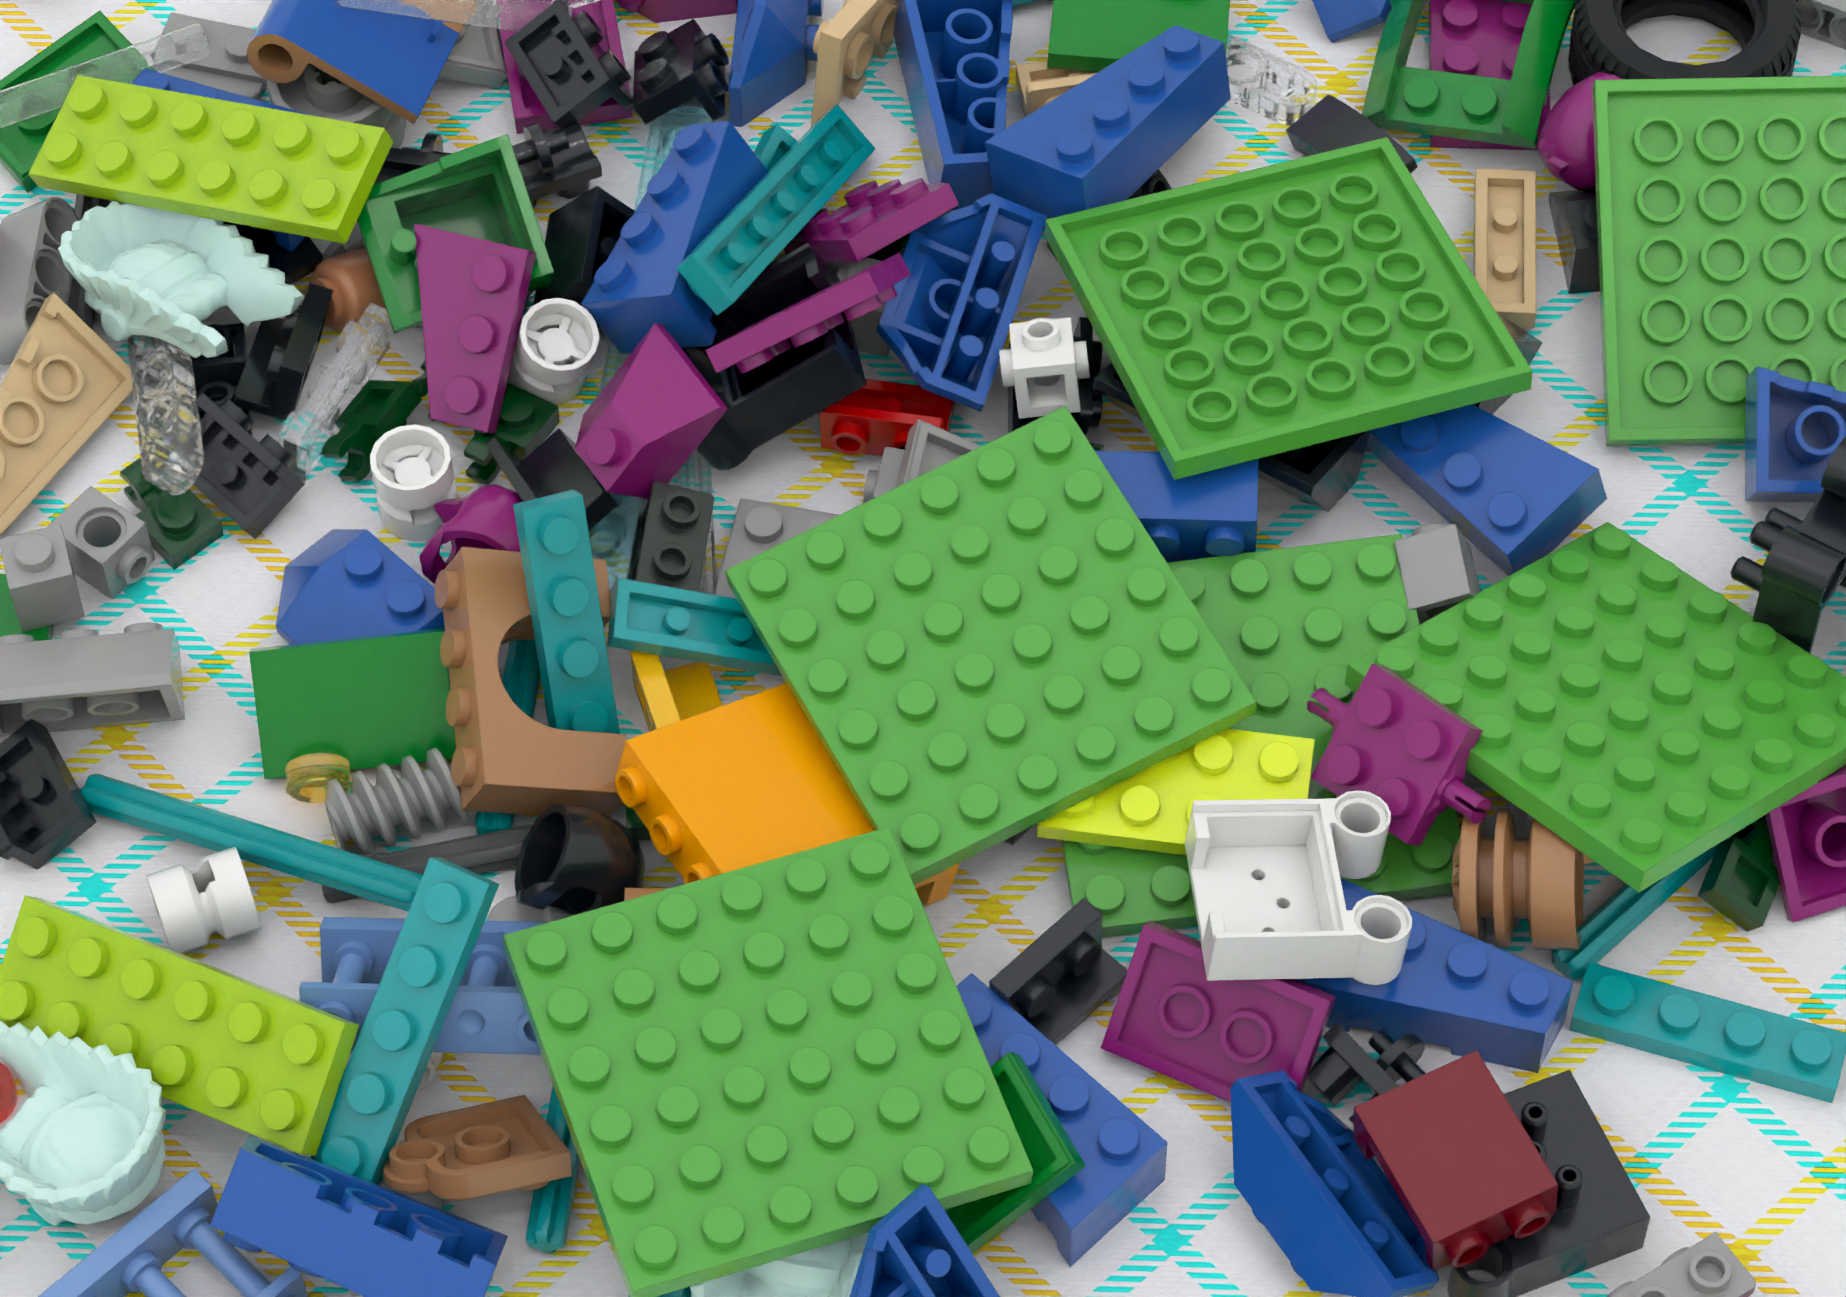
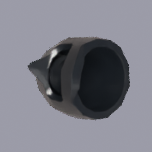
M563 804L550 805L536 819L523 841L517 860L514 880L516 903L541 910L551 906L571 915H577L623 902L625 888H643L645 861L636 834L616 819L593 809Z

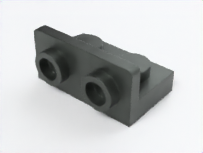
M653 481L640 522L630 580L699 592L714 504L713 495Z

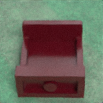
M1477 1050L1354 1107V1139L1366 1160L1375 1156L1425 1241L1426 1260L1433 1271H1437L1450 1264L1453 1267L1469 1265L1481 1258L1492 1244L1512 1235L1516 1238H1524L1538 1232L1549 1223L1551 1217L1556 1213L1558 1183Z

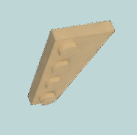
M845 0L842 9L831 21L825 20L820 25L813 42V52L818 54L811 127L836 104L839 105L844 96L856 99L866 84L864 72L870 63L872 55L883 59L893 44L898 0Z
M55 293L48 296L43 302L0 384V535L142 381V378Z

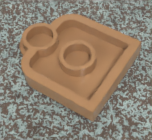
M525 1095L425 1116L411 1122L404 1131L405 1141L396 1144L390 1149L389 1161L383 1168L384 1181L387 1186L394 1190L409 1193L430 1191L433 1195L448 1200L473 1199L513 1189L521 1191L537 1190L546 1186L549 1181L572 1176L569 1149Z

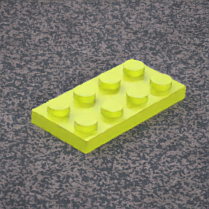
M1225 729L1038 823L1037 837L1187 855L1185 839L1193 801L1308 799L1315 739Z

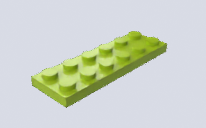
M77 75L28 174L40 188L346 244L390 151L393 140L386 129L381 127Z
M24 896L0 968V1021L9 1028L17 1023H21L32 1031L38 1025L48 1038L60 1031L68 1039L79 1037L91 1048L106 1044L114 1056L132 1053L137 1068L151 1070L152 1081L162 1087V1097L301 1155L316 1156L359 1024L42 898Z

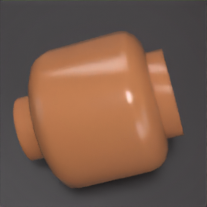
M366 247L355 248L326 258L317 264L309 284L312 283L334 290L325 325H328L338 333L352 334L389 319Z

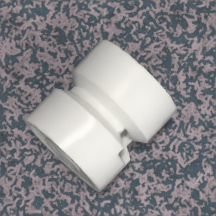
M563 298L545 299L530 307L522 318L509 373L514 386L554 405L564 404L576 397L585 385L600 337L597 323L589 311L575 301Z
M416 424L399 426L384 433L375 442L370 454L371 472L376 490L380 519L386 529L399 538L411 541L429 540L437 529L444 524L435 511L434 504L447 499L458 498L450 446L442 434L430 427Z
M236 847L201 857L197 869L193 871L179 864L146 875L168 947L172 951L183 954L205 947L208 944L210 934L216 932L225 939H230L261 929L255 902Z

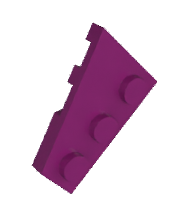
M414 224L430 419L482 432L496 433L536 252Z

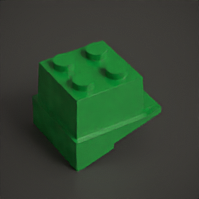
M508 134L439 158L437 162L374 184L357 219L394 334L414 326L416 329L423 327L414 224L536 252L527 296L532 295L535 290L550 286L554 274Z

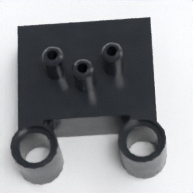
M809 243L804 244L767 266L738 299L719 315L713 312L710 322L717 331L712 346L740 330L840 282L839 277ZM841 312L845 321L842 324L797 348H794L790 338H787L792 348L743 374H740L736 364L716 373L705 351L712 346L681 348L711 387L723 382L724 390L721 392L714 391L727 406L728 410L696 448L712 467L718 470H729L737 467L757 447L811 416L819 415L820 411L834 403L838 404L839 400L867 385L851 321L848 322L844 312Z
M1846 437L1843 438L1833 453L1821 481V487L1824 490L1802 521L1778 508L1771 509L1764 521L1756 523L1749 537L1751 544L1769 552L1764 565L1762 566L1742 556L1736 560L1730 573L1732 579L1759 592L1752 622H1761L1769 625L1776 632L1810 654L1822 610L1839 585L1846 588Z
M1570 1070L1504 1094L1558 1183L1556 1213L1551 1217L1549 1223L1538 1232L1524 1238H1516L1514 1235L1490 1245L1488 1251L1475 1262L1463 1267L1451 1266L1447 1289L1449 1297H1517L1643 1248L1650 1215ZM1473 1269H1482L1492 1273L1496 1279L1487 1282L1477 1281L1470 1277L1467 1272Z

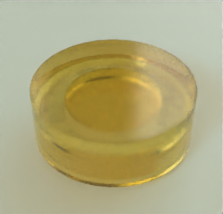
M331 753L307 754L291 760L285 766L286 791L298 801L306 803L325 802L327 781L335 778L346 792L351 789L350 763L340 755Z

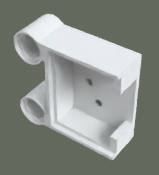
M1356 790L1345 792L1337 798L1193 801L1185 839V848L1207 981L1353 978L1364 984L1380 985L1386 984L1397 977L1402 968L1412 928V917L1409 910L1400 901L1383 895L1365 897L1356 903L1353 910H1346L1340 876L1349 879L1366 878L1375 873L1380 866L1391 822V812L1388 805L1379 796L1370 792Z

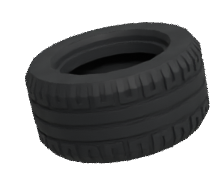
M1576 0L1568 57V67L1572 83L1575 85L1597 72L1612 74L1621 79L1792 77L1801 36V9L1798 5V0ZM1667 15L1698 18L1729 32L1740 43L1742 51L1725 61L1700 65L1666 61L1639 48L1627 35L1626 30L1631 25L1646 18Z

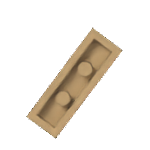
M1476 168L1474 179L1473 276L1495 311L1520 328H1534L1536 319V171Z

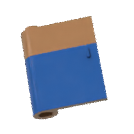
M273 0L249 42L247 49L248 62L255 72L264 79L274 83L295 81L303 73L308 63L414 124L476 0Z

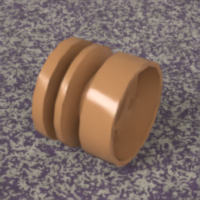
M1499 809L1494 839H1487L1485 818L1479 823L1474 824L1463 815L1461 835L1458 844L1454 848L1452 872L1453 906L1460 922L1461 932L1484 941L1486 919H1494L1496 946L1499 949H1509L1516 919H1528L1530 937L1535 950H1579L1581 934L1577 936L1576 929L1583 922L1584 853L1534 818L1530 827L1529 839H1517L1514 820L1509 809Z

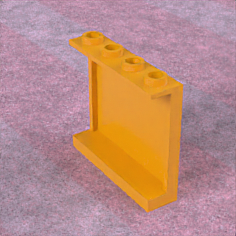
M787 683L626 740L615 775L614 783L620 799L627 807L634 809L649 830L651 840L657 851L669 858L684 879L685 884L874 831ZM960 863L914 885L919 898L925 906L948 897Z

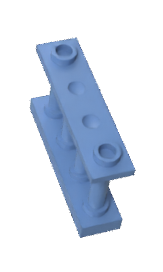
M323 918L320 926L322 982H301L299 987L300 1001L359 1024L351 1050L355 1047L405 919ZM485 920L433 1052L542 1055L503 949V935L548 922Z
M194 1168L38 1297H125L131 1291H141L146 1297H186L161 1272L162 1265L184 1247L190 1248L193 1246L244 1297H308L303 1276L298 1270L291 1266L270 1283L232 1244L224 1240L223 1235L216 1228L210 1226L218 1204L212 1185Z

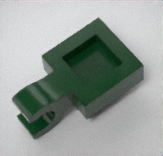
M369 380L334 422L340 431L325 442L321 452L325 458L342 459L348 453V462L338 475L342 481L359 482L369 474L371 470L370 454L374 443L384 433L396 427L405 426L407 418L422 401L421 397L410 382Z
M507 382L496 433L474 430V437L464 450V456L474 460L466 470V476L486 486L496 478L501 467L485 445L494 436L523 461L545 441L560 422L559 407Z
M140 458L120 471V476L129 484L124 489V494L141 510L135 516L146 523L152 548L174 570L224 535L221 521L184 483L167 492L154 471Z
M1765 815L1757 820L1755 827L1750 824L1733 834L1732 838L1718 844L1697 895L1746 932L1763 926L1780 885L1777 868L1770 863L1773 849Z

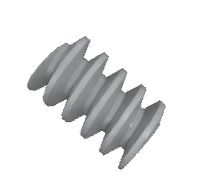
M437 748L427 751L426 770L424 771L411 755L402 758L401 778H397L386 763L378 765L375 786L369 782L361 771L352 773L351 793L349 794L336 778L327 781L325 807L337 848L347 851V841L353 840L364 855L371 853L372 833L375 832L380 834L389 847L395 846L397 826L401 824L405 826L414 839L421 838L422 818L427 816L439 832L446 830L447 810L450 809L457 813L464 824L469 823L468 812L462 811L460 786H455L452 780L451 763L446 761Z

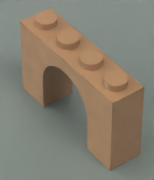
M461 547L446 568L438 573L434 595L438 608L443 609L445 631L440 644V658L442 665L449 669L450 691L446 700V719L449 726H454L456 750L451 764V775L454 785L460 786L462 811L540 816L550 805L563 804L593 809L611 817L623 804L617 793L614 780L625 745L626 734L556 729L535 721L519 709L509 697L501 681L498 669V652L500 645L507 642L535 640L521 552ZM593 558L604 628L609 622L611 608L607 562L605 559Z

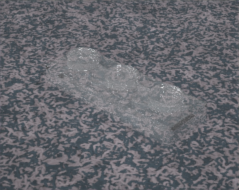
M371 302L358 323L350 320L346 324L336 346L337 356L330 367L324 365L319 367L308 389V402L301 413L292 411L281 429L278 443L284 446L296 458L288 466V469L304 482H306L323 455L321 452L325 442L338 431L339 428L334 422L369 381L391 345V323L387 311Z

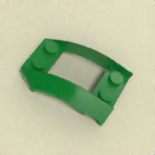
M1394 0L1377 49L1362 115L1381 129L1536 149L1538 141L1537 130L1543 105L1546 106L1555 64L1568 22L1576 6V0H1501L1532 4L1522 34L1511 80L1406 67L1414 34L1427 0Z

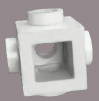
M1071 317L1058 319L1037 318L1029 322L1009 324L1011 349L999 350L1003 387L1015 386L1019 419L1045 416L1064 406L1067 407L1070 413L1081 412L1078 379L1090 378L1086 341L1074 342Z

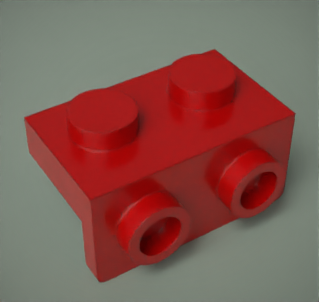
M866 379L867 385L839 400L838 404L834 403L820 411L819 414L821 448L837 450L847 455L862 453L883 456L885 447L905 450L909 429L918 419L950 432L955 402L927 391L918 385Z

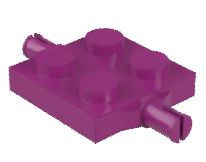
M1371 664L1354 698L1348 704L1330 694L1325 688H1319L1312 693L1310 697L1318 702L1308 700L1307 710L1334 727L1331 741L1311 776L1320 785L1338 797L1345 792L1356 790L1370 792L1379 796L1388 805L1391 812V822L1388 831L1410 845L1420 846L1435 818L1448 806L1463 814L1474 824L1479 823L1486 817L1487 814L1480 809L1490 810V799L1483 797L1463 783L1470 750L1475 747L1483 730L1383 665Z

